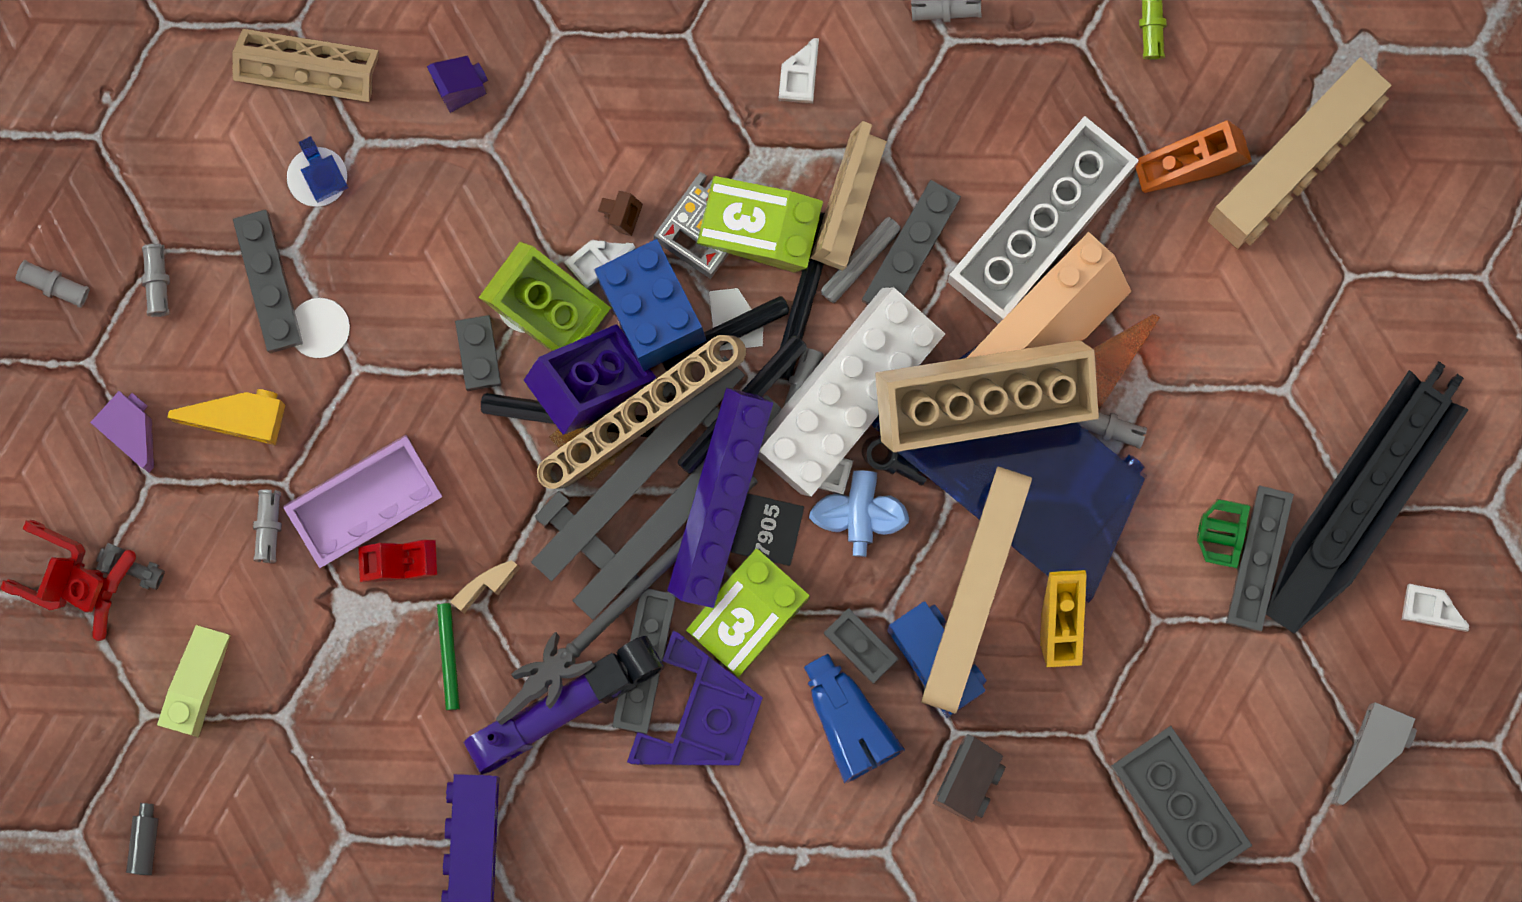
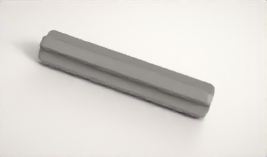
M890 217L885 218L849 258L847 267L843 271L838 270L822 287L821 293L828 301L835 303L896 237L901 228L898 223Z

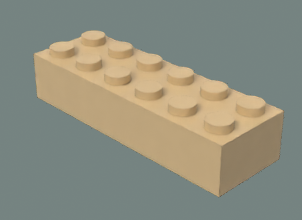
M1360 57L1215 207L1208 222L1237 249L1245 242L1251 246L1269 225L1266 220L1270 217L1275 221L1285 211L1293 200L1290 195L1294 193L1298 197L1317 175L1314 170L1318 168L1322 172L1332 162L1336 154L1341 150L1338 145L1341 143L1346 147L1356 137L1360 129L1365 125L1362 120L1365 119L1367 122H1370L1379 113L1384 104L1389 100L1385 94L1392 85Z
M1080 340L875 373L881 442L892 452L1099 419L1094 349Z

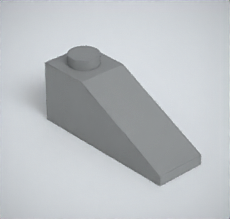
M1376 702L1369 704L1331 804L1336 806L1344 805L1403 752L1404 747L1408 749L1411 747L1417 729L1413 728L1415 718Z

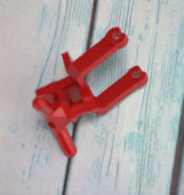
M26 520L23 530L69 550L71 557H52L50 559L38 592L10 579H7V581L3 580L0 589L8 594L20 596L48 610L65 607L67 602L84 612L91 613L95 607L92 636L96 641H103L107 635L108 615L112 604L110 599L112 594L116 593L120 582L135 562L136 553L132 550L124 551L105 578L99 570H87L84 568L85 564L82 561L86 550L81 543L46 528L44 524L38 521Z

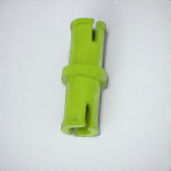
M1142 0V19L1139 20V28L1143 29V59L1156 60L1165 58L1163 28L1167 27V20L1163 18L1162 0Z

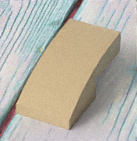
M512 560L495 566L468 583L450 602L465 614L486 587L499 595L520 567Z

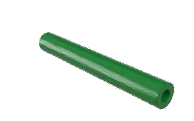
M451 603L437 604L446 711L459 710L460 703Z

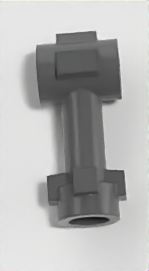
M107 543L105 549L101 548L96 559L99 562L96 569L109 574L126 550ZM134 562L126 574L140 579L139 586L148 590L150 588L157 590L163 580L165 571L153 562H149L147 567Z

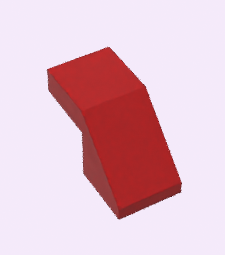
M424 539L403 544L376 543L358 547L360 582L409 580L437 575L436 540Z

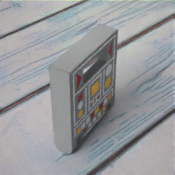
M700 172L656 231L653 240L658 239L662 247L711 279L729 253L703 246L708 250L700 259L675 242L679 237L680 231L696 242L698 240L712 183L711 180L706 188L702 187L707 175Z

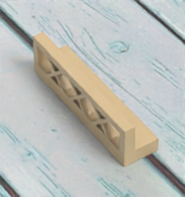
M242 29L233 50V80L369 102L372 95V74L378 61L379 50ZM248 42L262 44L263 46L251 47L246 45ZM285 49H294V50H297V51H296V52H293V53H289V52H283L282 50H285ZM326 54L330 55L331 57L320 58L317 57V55ZM357 59L367 61V63L364 65L350 61Z
M864 121L850 134L811 255V259L842 271L847 267L887 142L870 135L872 124Z

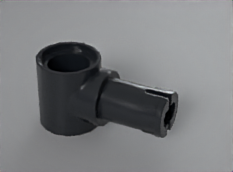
M872 436L864 442L862 456L865 462L873 468L884 470L892 475L896 472L917 483L919 486L924 485L927 478L918 474L917 471L929 475L932 469L931 465H927L905 454V451L892 452L889 448L887 457L879 462L873 461L871 452L876 445L883 444L881 436Z

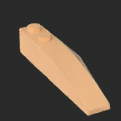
M1088 232L1011 310L967 358L1078 340L1084 341L1131 293V289L1115 255Z

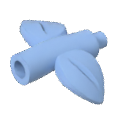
M853 471L849 496L837 493L827 495L816 503L809 515V519L814 524L825 530L841 532L848 529V542L853 543L852 556L867 557V544L873 543V532L883 535L893 534L909 523L908 512L897 498L891 495L874 498L878 473L873 471Z

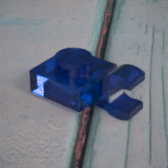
M311 136L299 142L310 164L301 169V172L317 203L348 189V185L333 155L323 159Z

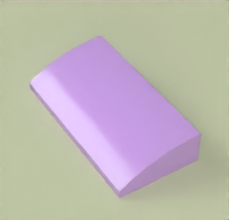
M404 435L285 504L283 508L318 567L321 568L440 499L442 495L408 436Z

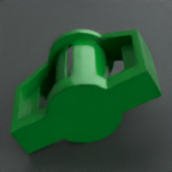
M1217 499L1202 514L1197 532V543L1206 562L1238 568L1250 505ZM1215 509L1240 514L1238 523L1208 516ZM1207 529H1213V530H1218V531L1233 533V535H1228V534H1223V533L1208 531ZM1202 541L1233 547L1232 554L1226 555L1206 551Z

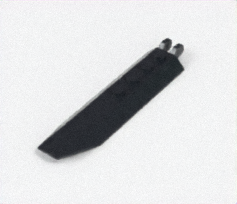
M1437 362L1425 381L1422 382L1412 371L1409 370L1292 542L1268 603L1266 615L1293 634L1352 584L1468 412L1467 408L1455 404L1451 400V397L1464 379L1462 376L1456 374L1452 377L1443 394L1432 387L1444 372L1445 365L1441 362Z

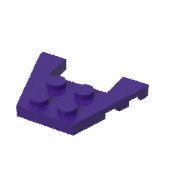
M673 631L662 661L696 673L697 676L674 742L671 744L637 732L627 763L632 765L740 766L763 697L720 666L681 634Z

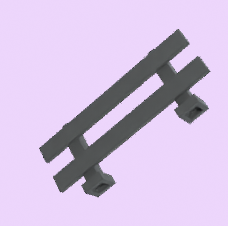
M726 356L722 358L724 361L729 360ZM734 368L667 416L575 515L566 508L570 503L569 500L558 491L534 516L545 529L551 523L559 531L531 561L551 582L580 551L601 570L573 599V602L592 620L603 611L621 590L625 591L639 578L637 573L688 520L705 460L617 554L605 545L596 534L700 423L707 429L714 422L720 410L716 406L723 400L726 387L733 389L745 376L739 368ZM670 382L663 389V396L666 400L670 396L673 398L676 396V388ZM766 394L763 398L773 402L768 426L782 408Z

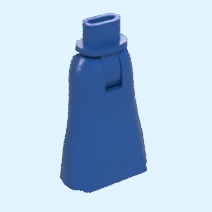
M829 654L818 658L804 667L811 680L808 682V685L812 688L811 694L815 710L826 733L834 760L844 783L859 778L905 751L892 730L866 699L859 686L850 676L841 672L842 668L840 665L835 666Z

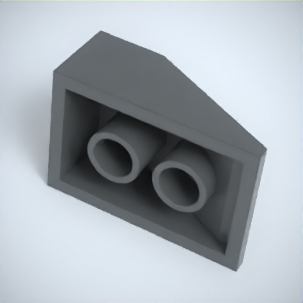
M967 734L961 741L933 804L970 822L974 821L975 816L982 818L991 800L985 796L991 783L996 786L998 785L1006 766L1000 764L1003 755L977 738Z

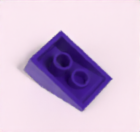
M615 324L538 357L524 378V382L560 432L565 435L590 424L632 397L657 378L650 369L643 372L625 334Z

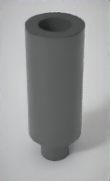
M140 803L139 816L132 817L126 873L152 875L159 818H153L154 804Z

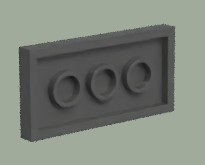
M1169 726L1111 765L1191 886L1252 846L1172 726Z

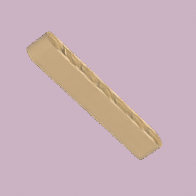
M719 335L708 341L545 458L537 468L539 482L548 489L566 488L575 483L739 366L746 356L744 343L739 338L729 335ZM728 341L733 346L734 353L730 360L724 361L720 356V347ZM700 362L704 366L705 375L701 381L697 382L691 375V369L695 363ZM669 382L676 388V396L671 402H668L663 396L664 386ZM639 403H643L648 410L647 418L643 422H639L635 417V408ZM612 423L616 424L619 428V437L615 442H611L607 437V428ZM584 443L591 449V456L587 462H583L579 457V448ZM556 463L563 470V476L559 482H555L551 477L552 466Z
M999 466L996 469L921 703L954 714L958 710L1032 481L1030 476Z

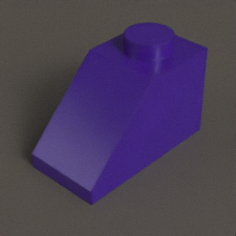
M468 56L435 62L427 66L432 80L450 113L487 94L483 83L487 82L488 79L479 62L472 65Z

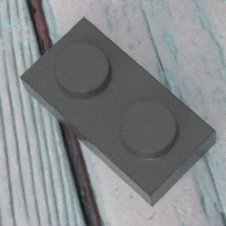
M490 315L455 321L466 390L472 391L501 386Z
M849 608L823 633L872 684L899 659Z

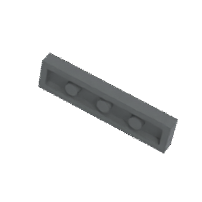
M932 180L929 181L863 296V303L868 305L882 288L894 287L905 297L959 203L961 196Z
M265 209L234 218L233 223L267 352L273 353L302 345L303 341L269 212Z
M1260 485L1257 487L1225 624L1257 632L1262 631L1294 494Z
M647 589L639 597L630 641L641 636H648L663 663L662 660L664 658L676 597L671 593ZM660 673L647 681L636 684L635 688L618 697L612 724L613 728L648 734Z

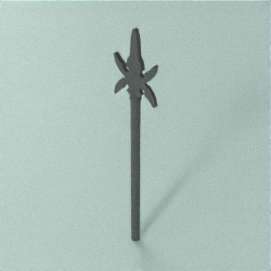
M753 475L748 492L758 483ZM683 536L571 643H568L566 648L557 650L560 636L557 632H554L545 646L543 662L526 664L511 674L515 680L530 677L525 681L522 690L496 718L500 725L510 720L528 703L541 697L547 691L546 705L551 709L561 694L562 678L580 676L595 666L592 661L575 664L576 658L580 657L584 649L676 562Z

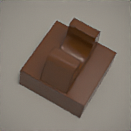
M618 191L616 200L602 198L598 212L605 214L604 217L609 219L608 224L616 231L632 236L643 203L631 193Z

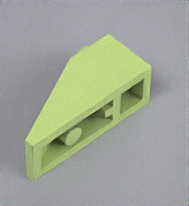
M198 625L195 626L168 689L158 726L199 737L231 635Z

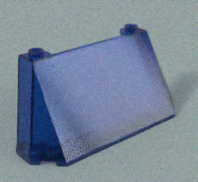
M975 348L967 352L959 359L967 358L975 350ZM878 415L871 425L880 432ZM1078 422L898 452L979 520L998 466L1032 477L1011 546L1048 577L1049 572L1086 570L1085 601L1088 603L1097 593L1147 478V475L1142 472L1145 466L1131 454H1128L1125 458L1120 454L1114 453Z

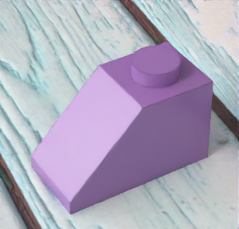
M118 391L90 423L141 468L150 473L154 468L152 419L144 412L148 406L133 393L127 398Z

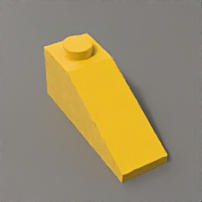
M257 389L256 394L244 392L170 410L167 418L178 424L276 445L285 404L277 399V393Z
M1086 570L1049 572L1041 612L1040 646L1046 667L1082 665Z

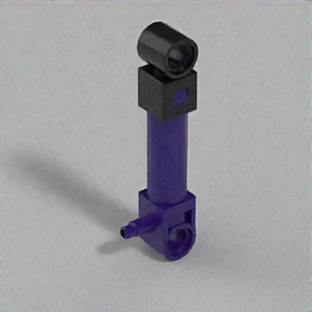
M641 636L628 642L618 649L616 654L610 653L593 663L595 666L588 672L562 686L561 694L551 709L546 705L547 695L518 712L503 725L495 721L468 737L463 743L480 775L498 769L533 748L532 743L600 703L607 704L635 688L636 684L647 681L664 669V665L648 636Z

